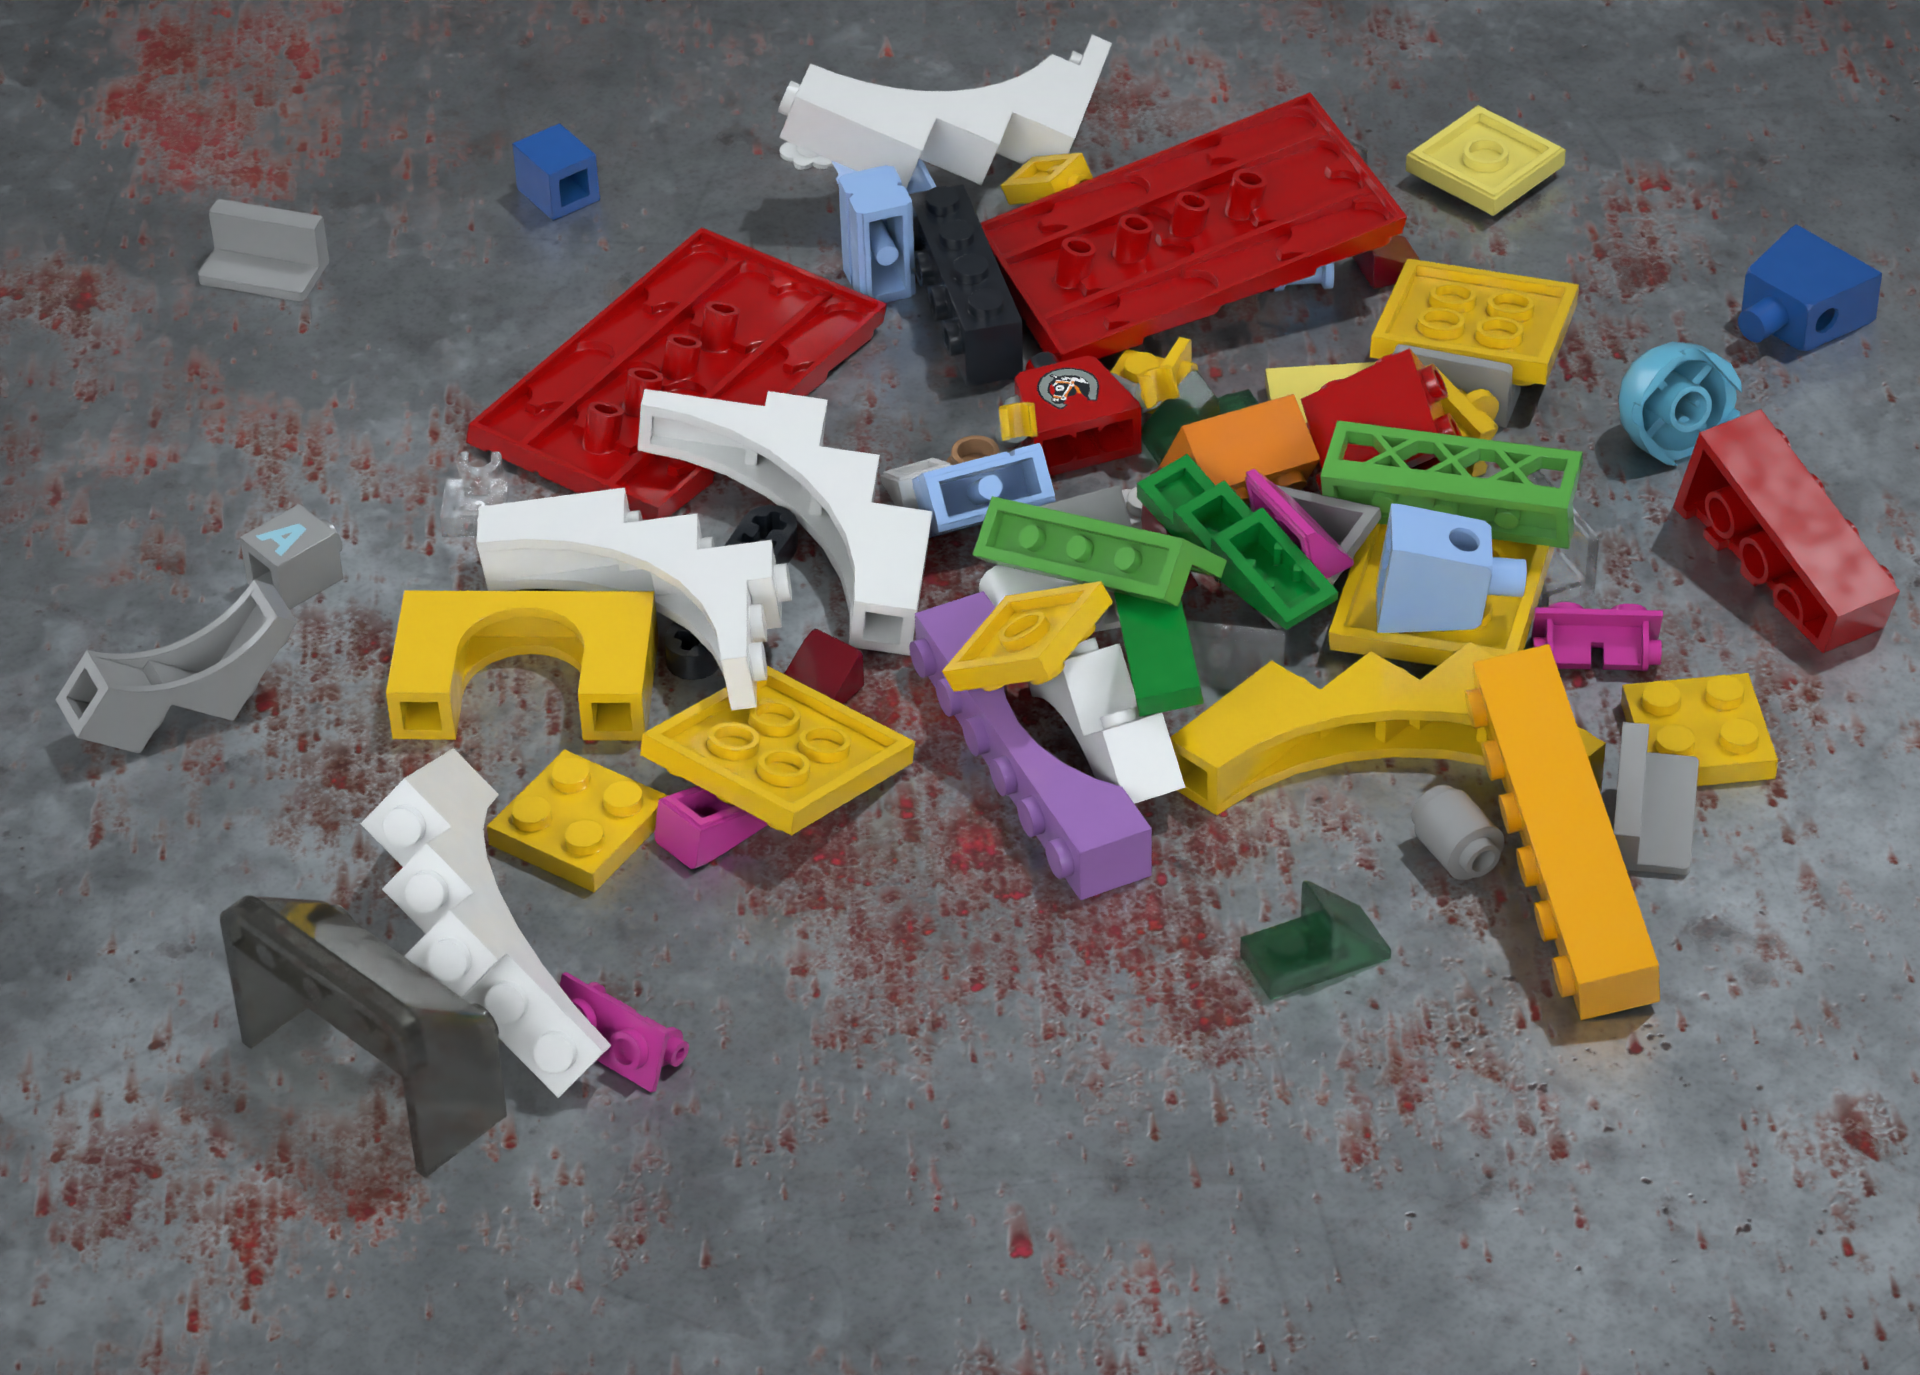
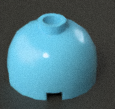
M1673 341L1649 349L1632 362L1622 378L1618 394L1621 424L1630 439L1639 448L1666 465L1678 466L1674 462L1675 460L1692 455L1699 432L1740 417L1741 412L1735 409V404L1737 400L1736 390L1742 393L1741 380L1731 363L1703 346Z

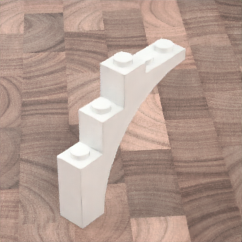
M644 389L640 411L638 451L684 460L724 474L766 496L776 505L789 509L795 515L796 520L823 548L841 580L850 614L849 645L860 649L910 656L909 645L914 638L915 613L918 612L933 511L874 503L879 455L822 447L828 400L768 391L765 406Z
M625 488L479 507L476 544L488 591L523 589L654 591L656 611L689 630L713 654L725 678L731 711L757 707V681L767 680V663L763 642H767V629L782 627V602L792 601L789 568L787 563L776 565L772 540L715 547L713 537L702 538L698 514L642 520L640 510L630 511Z
M453 748L404 778L364 819L361 825L403 867L382 890L425 933L424 937L404 957L452 1006L462 1000L559 1098L611 1044L578 1010L543 966L511 915L491 870L486 854L483 831L487 808L499 794Z

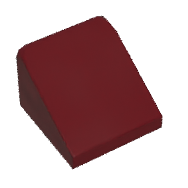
M1400 235L1393 236L1390 243L1386 246L1352 256L1373 289L1396 284L1408 258L1420 260L1407 239Z
M813 629L804 639L784 674L844 704L864 686L863 655L857 648L821 630Z

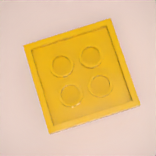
M1408 258L1371 336L1370 358L1380 359L1386 355L1393 354L1396 346L1402 344L1507 363L1513 368V385L1528 386L1535 383L1546 385L1577 307L1579 284Z
M1376 524L1355 553L1354 565L1350 567L1328 632L1330 650L1366 655L1372 651L1382 658L1439 666L1469 641L1494 656L1524 650L1534 618L1535 607L1538 605L1555 547L1492 539L1493 557L1526 560L1525 592L1523 597L1487 595L1482 624L1475 629L1377 633L1376 583L1387 525Z
M767 666V680L757 681L756 708L731 711L727 687L642 733L640 755L662 766L670 774L684 778L716 795L721 801L733 804L765 821L770 827L793 835L912 764L915 741Z

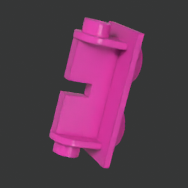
M1558 602L1549 605L1547 608L1535 607L1531 632L1532 648L1549 644L1558 669H1590L1591 648H1603V670L1648 671L1649 665H1661L1662 642L1658 639L1663 619V610H1647L1638 604H1620L1611 609H1584L1581 605L1572 602Z
M567 972L562 973L559 985L578 1010L611 1044L596 1061L649 1092H655L661 1068L668 1064L672 1066L680 1065L688 1054L689 1044L683 1040L682 1031L675 1027L666 1028L651 1018L638 1014L632 1007L607 994L605 987L598 982L586 984Z

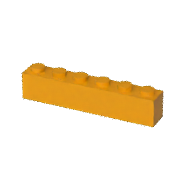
M1546 644L1473 662L1475 689L1465 691L1468 714L1474 729L1485 727L1489 741L1482 742V753L1487 773L1491 781L1502 779L1506 794L1499 795L1503 822L1508 834L1519 832L1524 846L1516 848V856L1523 883L1526 888L1536 885L1541 901L1534 903V912L1543 942L1554 940L1559 953L1558 957L1552 958V967L1560 996L1562 998L1573 996L1581 1021L1660 1002L1659 963L1550 645Z

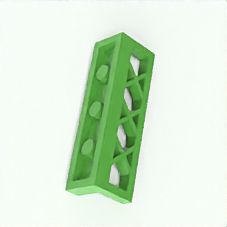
M1337 420L1320 476L1322 496L1379 507L1382 517L1377 524L1387 525L1391 504H1402L1484 520L1491 526L1492 539L1569 549L1574 532L1573 500L1583 466V453L1580 451ZM1348 443L1372 446L1379 452V455L1366 462L1343 460ZM1418 453L1435 455L1440 463L1427 470L1409 468L1404 460ZM1478 461L1495 462L1502 471L1489 478L1472 477L1465 468ZM1540 469L1564 471L1560 488L1534 485L1527 476Z
M994 496L991 497L973 552V556L989 563L1078 584L1102 581L1108 591L1176 607L1179 606L1189 572L1221 578L1227 560L1183 538Z

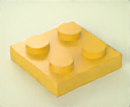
M1102 581L1007 595L946 665L942 673L954 692L982 688L984 691H993L1007 684L1029 681L1033 685L1046 683L1063 671L1065 667L1064 661L1079 643L1094 633L1096 630L1095 623L1113 601Z
M1749 673L1622 685L1621 706L1626 722L1649 724L1647 752L1696 757L1699 761L1697 786L1776 779L1778 758Z
M564 749L487 825L489 845L595 893L655 831L658 800L669 795Z

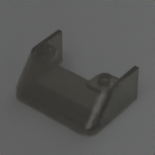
M246 895L221 912L220 926L242 1043L252 1049L308 1008L402 1076L416 1172L424 1178H427L507 1117L497 1042L499 1029L493 1016L482 1005L467 1002L357 924L348 911L340 905H330L325 901L313 899Z

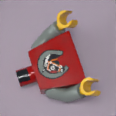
M1040 352L1030 358L1026 364L1025 371L1020 372L1015 377V395L1006 399L1004 404L998 408L999 418L995 427L996 440L1005 448L1016 447L1021 442L1023 447L1040 443L1050 476L1141 454L1142 414L1155 409L1163 400L1180 397L1173 367L1170 365L1159 366L1141 372L1137 376L1139 383L1136 384L1119 375L1110 373L1096 357L1087 355L1059 362L1053 353Z

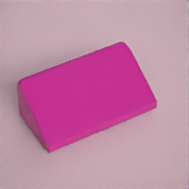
M1256 469L1246 472L1247 477L1245 479L1252 511L1255 512L1263 507L1326 579L1354 565L1353 559L1292 497Z

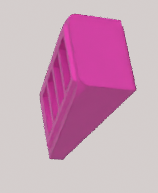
M694 786L658 800L654 837L659 846L690 869H695L718 858L768 824L733 804L721 801L716 795L707 790Z

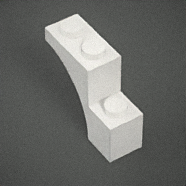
M1096 637L1084 640L1076 646L1064 661L1065 667L1058 676L1039 685H1033L1030 681L1028 682L1032 697L1043 698L1049 702L1069 725L1096 779L1123 787L1134 804L1185 788L1163 713L1146 717L1139 716L1134 688L1120 643L1099 649Z

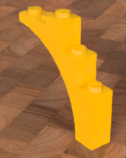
M1469 641L1419 680L1405 669L1370 651L1322 689L1317 688L1305 678L1295 675L1271 660L1170 737L1185 784V788L1176 791L1217 816L1253 792L1296 774L1344 762L1401 757L1448 759L1485 766L1482 742L1489 741L1485 727L1473 728L1467 710L1465 691L1475 689L1473 662L1496 656ZM1578 727L1599 791H1601L1606 743L1593 736L1587 730Z

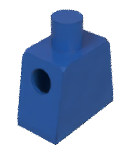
M1796 224L1748 268L1745 274L1742 310L1738 316V326L1742 334L1751 342L1759 343L1773 335L1799 351H1810L1876 320L1882 272Z

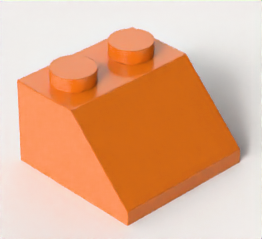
M1294 394L1181 426L1158 468H1164L1188 454L1215 485L1225 480L1247 505L1250 503L1245 479L1247 471L1256 469L1275 485L1301 490L1307 485L1306 481L1320 461V457Z

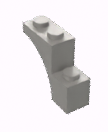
M253 580L240 598L220 617L180 641L164 647L136 653L112 654L86 650L55 700L77 738L140 754L153 733L162 725L171 705L234 721L247 699L255 692L261 677L280 648L287 643L297 621L274 585Z

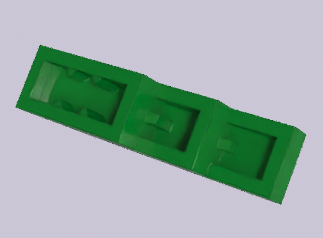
M1188 454L1137 483V498L1172 536L1183 538L1227 560L1222 577L1218 579L1250 606L1284 629L1288 630L1338 600L1339 592L1263 507L1253 512L1225 480L1215 485Z
M1114 592L1139 716L1142 717L1204 704L1182 601L1180 600L1179 606L1176 607Z

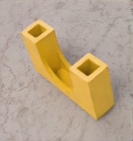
M404 590L386 688L392 739L456 740L464 690L474 675L498 660L517 655L535 654L561 659L574 666L580 672L578 701L583 740L642 741V733L648 730L659 639L654 591Z

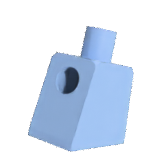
M1391 504L1376 583L1377 633L1475 629L1482 624L1487 595L1524 596L1527 575L1526 560L1493 557L1491 526L1484 520L1408 505Z

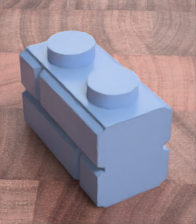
M885 165L843 174V176L838 178L843 271L850 285H853V290L884 303L912 297V295L916 294L915 273L913 271L915 262L912 200L906 188L902 186V181L894 166Z
M1040 443L1017 448L1010 453L1006 451L924 472L912 479L918 508L920 510L933 511L929 538L983 524L992 496L1035 506L1056 502L1050 474Z

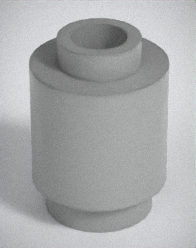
M1439 785L1426 791L1416 801L1411 813L1412 821L1415 824V834L1452 877L1459 880L1481 877L1489 873L1496 866L1504 847V835L1466 792L1453 789L1449 785Z

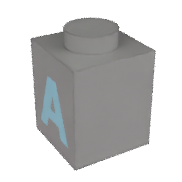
M300 504L240 537L247 584L250 585L253 580H258L274 585L289 610L343 579L339 553L342 550V541L337 530L328 520H320Z

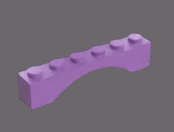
M982 591L915 613L916 640L910 642L909 650L916 672L921 678L928 676L933 683L943 712L948 717L953 715L962 726L963 735L971 753L974 756L982 755L990 768L991 778L998 793L1001 796L1009 795L1014 802L1021 825L1029 837L1037 836L1045 848L1046 857L1053 874L1058 879L1065 877L1080 900L1152 876V828L1123 787L1093 778L1061 762L1037 744L1018 722L1006 699L1005 693L1008 684L993 691H984L982 688L956 692L949 685L942 670L995 609V606L985 592Z

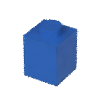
M556 124L512 143L517 189L552 221L600 201L596 154L562 124Z

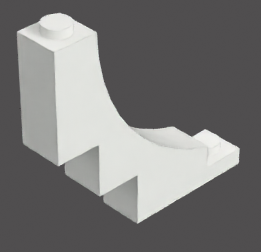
M1091 35L1083 55L1073 51L1069 61L1051 54L1038 66L1018 77L999 84L957 91H919L887 87L846 77L810 64L802 83L798 84L790 81L783 96L778 112L786 115L787 119L779 138L855 171L885 165L894 166L902 181V186L905 188L909 184L919 159L982 185L996 153L1022 165L1034 156L1069 153L1112 43Z

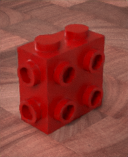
M1410 348L1400 353L1386 355L1377 360L1374 365L1349 377L1330 381L1323 385L1319 391L1301 399L1307 419L1306 425L1320 457L1322 469L1337 420L1462 436L1452 415L1444 413L1441 400L1448 397V392L1439 371L1434 364L1425 367ZM1348 443L1343 460L1366 462L1379 455V452L1372 446ZM1418 453L1404 460L1409 468L1427 470L1440 463L1435 455ZM1320 472L1316 474V481L1322 494Z

